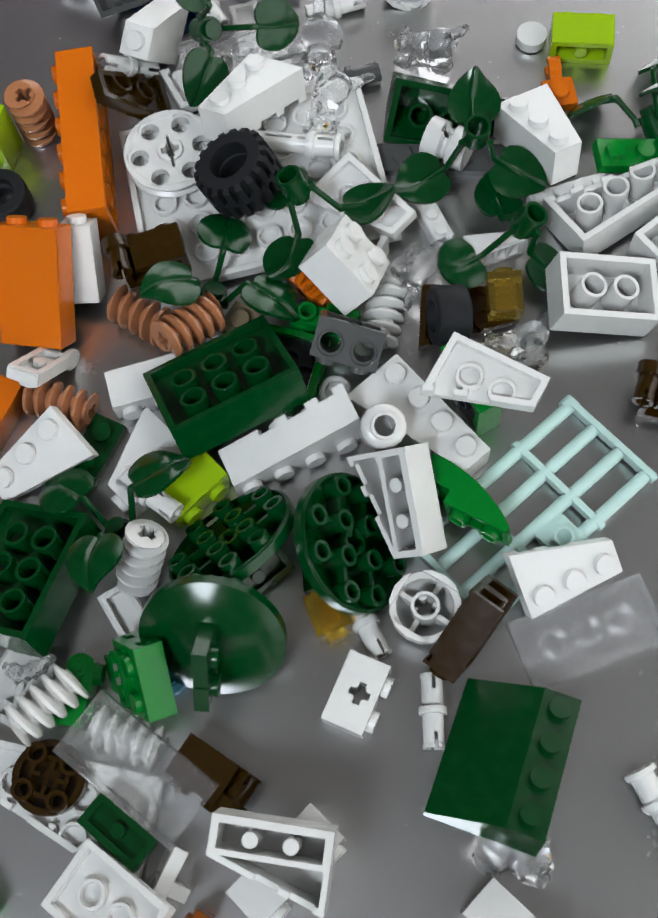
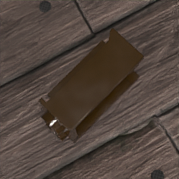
M488 574L469 591V596L464 599L429 651V654L423 659V662L429 666L430 671L436 677L444 681L448 680L454 684L474 662L519 595Z

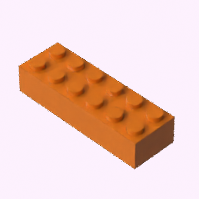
M92 46L55 51V65L51 66V73L54 84L57 85V91H53L56 110H59V117H55L57 134L61 137V143L57 144V153L60 163H63V171H59L60 185L62 190H65V198L61 199V208L65 218L67 215L76 213L86 214L87 218H97L101 243L105 236L120 232L108 107L97 103L90 77L98 70V62Z

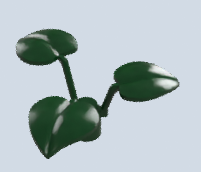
M176 0L181 8L189 12H199L202 10L190 22L189 33L192 39L200 42V47L205 49L193 48L185 57L182 69L183 88L189 106H199L229 75L226 62L220 57H213L215 51L209 44V42L217 41L222 31L257 30L256 42L260 48L266 51L282 50L295 39L300 25L299 17L287 1L260 0L254 9L256 24L221 25L217 18L206 16L212 9L210 0Z
M658 58L637 71L638 75L650 71L652 86L638 94L639 98L649 93H652L653 98L652 105L639 110L641 115L639 118L636 117L617 94L612 95V93L586 100L573 108L566 116L570 120L573 116L602 104L616 103L631 119L635 128L641 126L645 139H656L658 136Z
M474 66L459 78L448 96V115L453 122L464 124L462 139L458 141V145L446 163L441 167L436 156L425 152L415 153L402 163L394 185L396 187L395 193L407 202L420 205L438 202L447 195L451 188V180L444 172L450 168L465 146L471 150H480L487 147L491 160L496 163L489 172V182L492 189L504 198L520 199L542 192L547 187V178L540 162L524 147L509 145L503 149L500 158L496 155L493 147L494 141L489 136L491 122L499 114L501 108V98L495 86L484 76L480 68Z
M288 165L280 169L275 176V182L280 190L274 193L275 198L272 202L268 201L265 207L270 210H281L288 206L295 234L294 237H280L267 247L263 256V267L267 279L284 280L302 272L298 267L314 242L310 238H301L302 233L294 205L299 206L306 203L310 198V191H313L339 212H344L352 221L359 225H366L377 220L385 212L396 192L395 185L390 183H365L357 185L345 192L343 195L344 204H339L319 189L313 180H309V175L305 169L296 165Z
M489 170L475 187V203L485 216H498L501 222L510 221L509 230L477 255L474 248L465 240L459 238L448 239L438 250L437 268L448 283L464 284L467 289H474L479 287L488 276V271L480 261L511 235L520 240L531 237L526 251L530 259L525 264V270L531 282L538 289L547 292L545 269L558 254L552 246L546 243L539 242L536 244L537 239L542 235V231L539 229L548 220L547 212L538 202L530 201L523 206L521 198L508 199L497 194L489 182Z
M223 214L205 216L200 220L197 227V235L205 245L220 249L214 276L211 281H208L201 287L200 280L192 277L191 270L187 265L176 261H162L147 271L139 290V298L153 299L174 306L192 305L198 300L199 296H203L205 292L209 291L216 297L223 309H227L229 303L240 294L243 302L257 312L296 322L298 318L296 296L290 284L285 280L267 279L266 274L257 275L253 283L248 280L244 281L226 297L224 285L218 282L226 251L228 250L235 254L245 253L251 244V233L243 221L235 219L233 216L230 218L225 217Z
M158 450L144 454L134 462L128 471V478L132 482L127 488L130 520L116 516L107 521L95 505L85 496L95 486L93 476L85 469L71 468L50 479L45 484L39 496V504L45 513L52 516L63 515L72 511L81 501L105 528L104 532H99L97 537L86 535L79 538L72 544L66 554L67 570L82 589L92 594L100 581L121 560L125 551V544L122 541L125 535V527L129 522L136 519L134 493L142 499L161 493L190 466L192 462L188 457L170 451Z

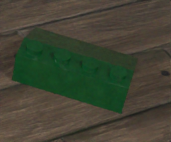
M264 315L143 373V377L182 455L189 459L201 455L311 399L299 368Z
M2 500L0 504L1 647L17 653L46 658L80 588L67 570L66 554L72 544L79 538L86 535L97 537L98 533L102 532L88 513L70 511L63 515L52 516L45 513L40 505Z
M468 678L423 815L536 857L546 841L582 700L545 687Z

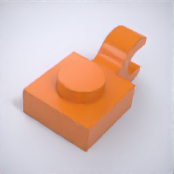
M559 55L547 57L548 66L544 67L547 80L541 81L540 86L547 83L563 111H571L578 105L572 76L562 77V65Z

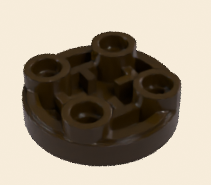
M45 739L31 742V746L26 747L14 765L10 788L11 795L26 811L34 815L44 817L62 815L74 808L86 791L89 778L86 760L75 746L62 740Z

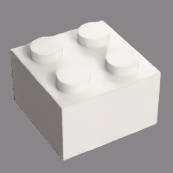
M344 214L318 235L298 268L346 316L374 295L390 261L387 259L384 251L380 247L375 246L366 237L361 226Z

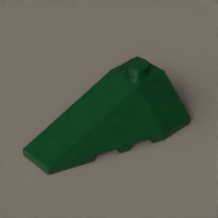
M393 72L386 103L383 141L396 144H420L429 121L435 115L451 121L453 128L459 125L464 126V124L453 122L447 112L448 96L454 85ZM500 97V98H501V102H503V101H505V100L508 99V98ZM494 120L491 122L490 136H493Z

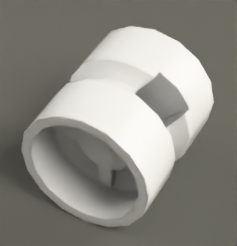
M436 115L433 116L423 133L419 152L430 153L436 156L438 160L443 159L445 164L458 145V141L462 139L464 126L459 125L453 128L451 121ZM465 146L450 168L460 172L463 171L473 150Z

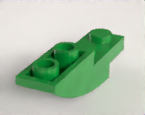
M658 136L656 139L596 138L591 147L597 173L623 174L629 172V167L657 158Z
M434 453L431 457L438 501H443L448 519L461 528L469 526L479 531V535L490 543L497 544L499 541L509 546L512 542L510 527L492 497L468 473L451 461Z

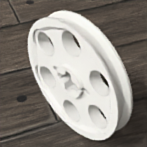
M164 110L145 117L134 126L125 141L123 157L132 181L141 190L161 198L182 197L198 190L194 177L188 178L184 176V172L186 169L194 167L196 161L200 160L199 154L201 151L193 149L194 145L199 141H206L208 143L211 141L204 137L200 117L183 110ZM178 123H187L189 125L185 132L177 133L173 131L174 126ZM149 130L159 132L158 136L153 140L143 138L145 132ZM167 141H170L172 150H174V167L171 158L168 156L169 147ZM138 156H147L149 158L148 162L143 166H135L133 164L134 159ZM165 174L170 177L169 181L164 185L153 183V180L158 175Z

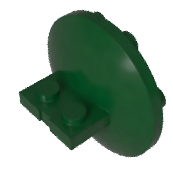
M331 473L310 483L301 494L295 509L293 535L297 557L302 568L304 592L317 593L328 605L342 613L355 616L370 614L381 610L389 604V598L394 585L402 578V574L406 572L405 558L393 559L375 520L378 514L370 497H364L360 488L363 486L361 478L348 473Z
M269 486L260 487L256 491L246 496L242 495L232 501L229 498L219 501L213 507V512L203 520H196L187 527L185 531L187 536L167 563L170 581L186 577L192 573L226 578L237 577L244 584L262 594L268 587L276 584L295 568L281 548L293 529L294 504L284 492L270 489ZM218 517L212 525L206 526L212 519Z
M192 573L186 577L166 583L148 599L139 622L140 638H156L162 641L170 679L193 689L194 711L209 712L213 697H219L220 694L244 692L264 684L277 673L286 654L288 637L286 625L281 614L264 595L244 584L237 577L226 578Z

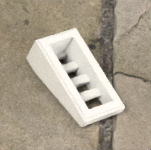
M505 232L464 235L463 240L474 248L477 255ZM511 235L480 261L484 266L524 253L527 250L529 238L520 240Z

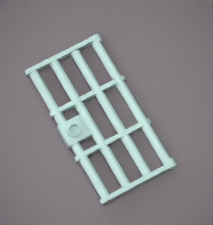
M571 395L564 397L558 403L559 407L521 441H514L511 444L512 449L476 479L486 490L521 458L536 471L498 505L505 518L545 482L561 496L515 537L511 534V544L509 546L505 545L461 586L446 570L482 539L478 533L479 531L472 528L437 560L430 554L418 556L431 570L444 574L456 585L462 602L469 596V591L488 574L493 576L506 564L502 552L528 551L525 546L534 538L541 546L548 548L562 546L568 542L587 540L594 531H601L606 526L604 522L648 482L653 483L658 479L657 474L585 410ZM573 413L587 427L550 460L542 464L530 450ZM598 436L612 450L568 488L554 474ZM623 459L638 473L593 512L580 497ZM570 506L574 507L586 519L579 527H576L562 514ZM445 508L440 511L443 527L450 522ZM514 585V586H513L512 588H510V589L517 594V591H516V588H515V585ZM519 596L513 605H515L520 600Z

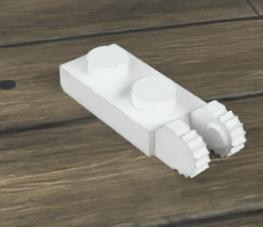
M39 347L9 363L6 378L18 381L23 387L37 388L65 370L71 371L75 368L80 358V351L70 348V350L68 349L61 353L62 350Z

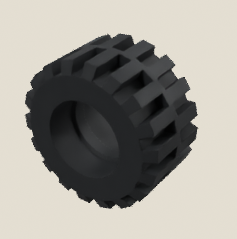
M235 128L229 130L227 134L223 132L218 135L216 140H211L205 150L201 151L199 154L200 160L196 161L194 166L197 170L194 173L196 186L214 208L225 217L230 218L233 216L235 219H241L243 215L247 217L252 216L256 210H263L265 208L264 205L268 201L272 202L275 198L274 193L280 190L275 182V176L283 168L282 164L263 137L255 130L250 131L248 128H241L238 131Z

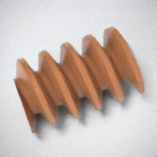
M28 79L16 80L9 84L4 92V102L24 141L32 147H43L51 143L57 136L55 116L41 86Z
M122 285L115 291L108 303V320L118 324L122 329L129 330L131 334L140 336L141 340L150 342L152 346L159 348L152 338L150 324L155 320H160L166 314H171V308L164 307L161 309V304L158 301H153L150 304V299L139 298V290L132 289L128 292L127 285Z
M207 291L203 296H199L194 304L172 310L171 314H166L160 320L151 322L150 332L154 342L162 351H170L178 357L183 354V348L186 350L193 349V341L201 344L204 342V336L212 338L215 335V330L222 332L226 326L220 303L213 294Z
M51 379L37 388L24 387L22 395V407L27 415H36L39 418L49 406H56L79 432L88 428L100 404L99 393H93L88 399V391L86 389H80L76 395L74 385H68L64 390L63 382L56 381L52 386Z

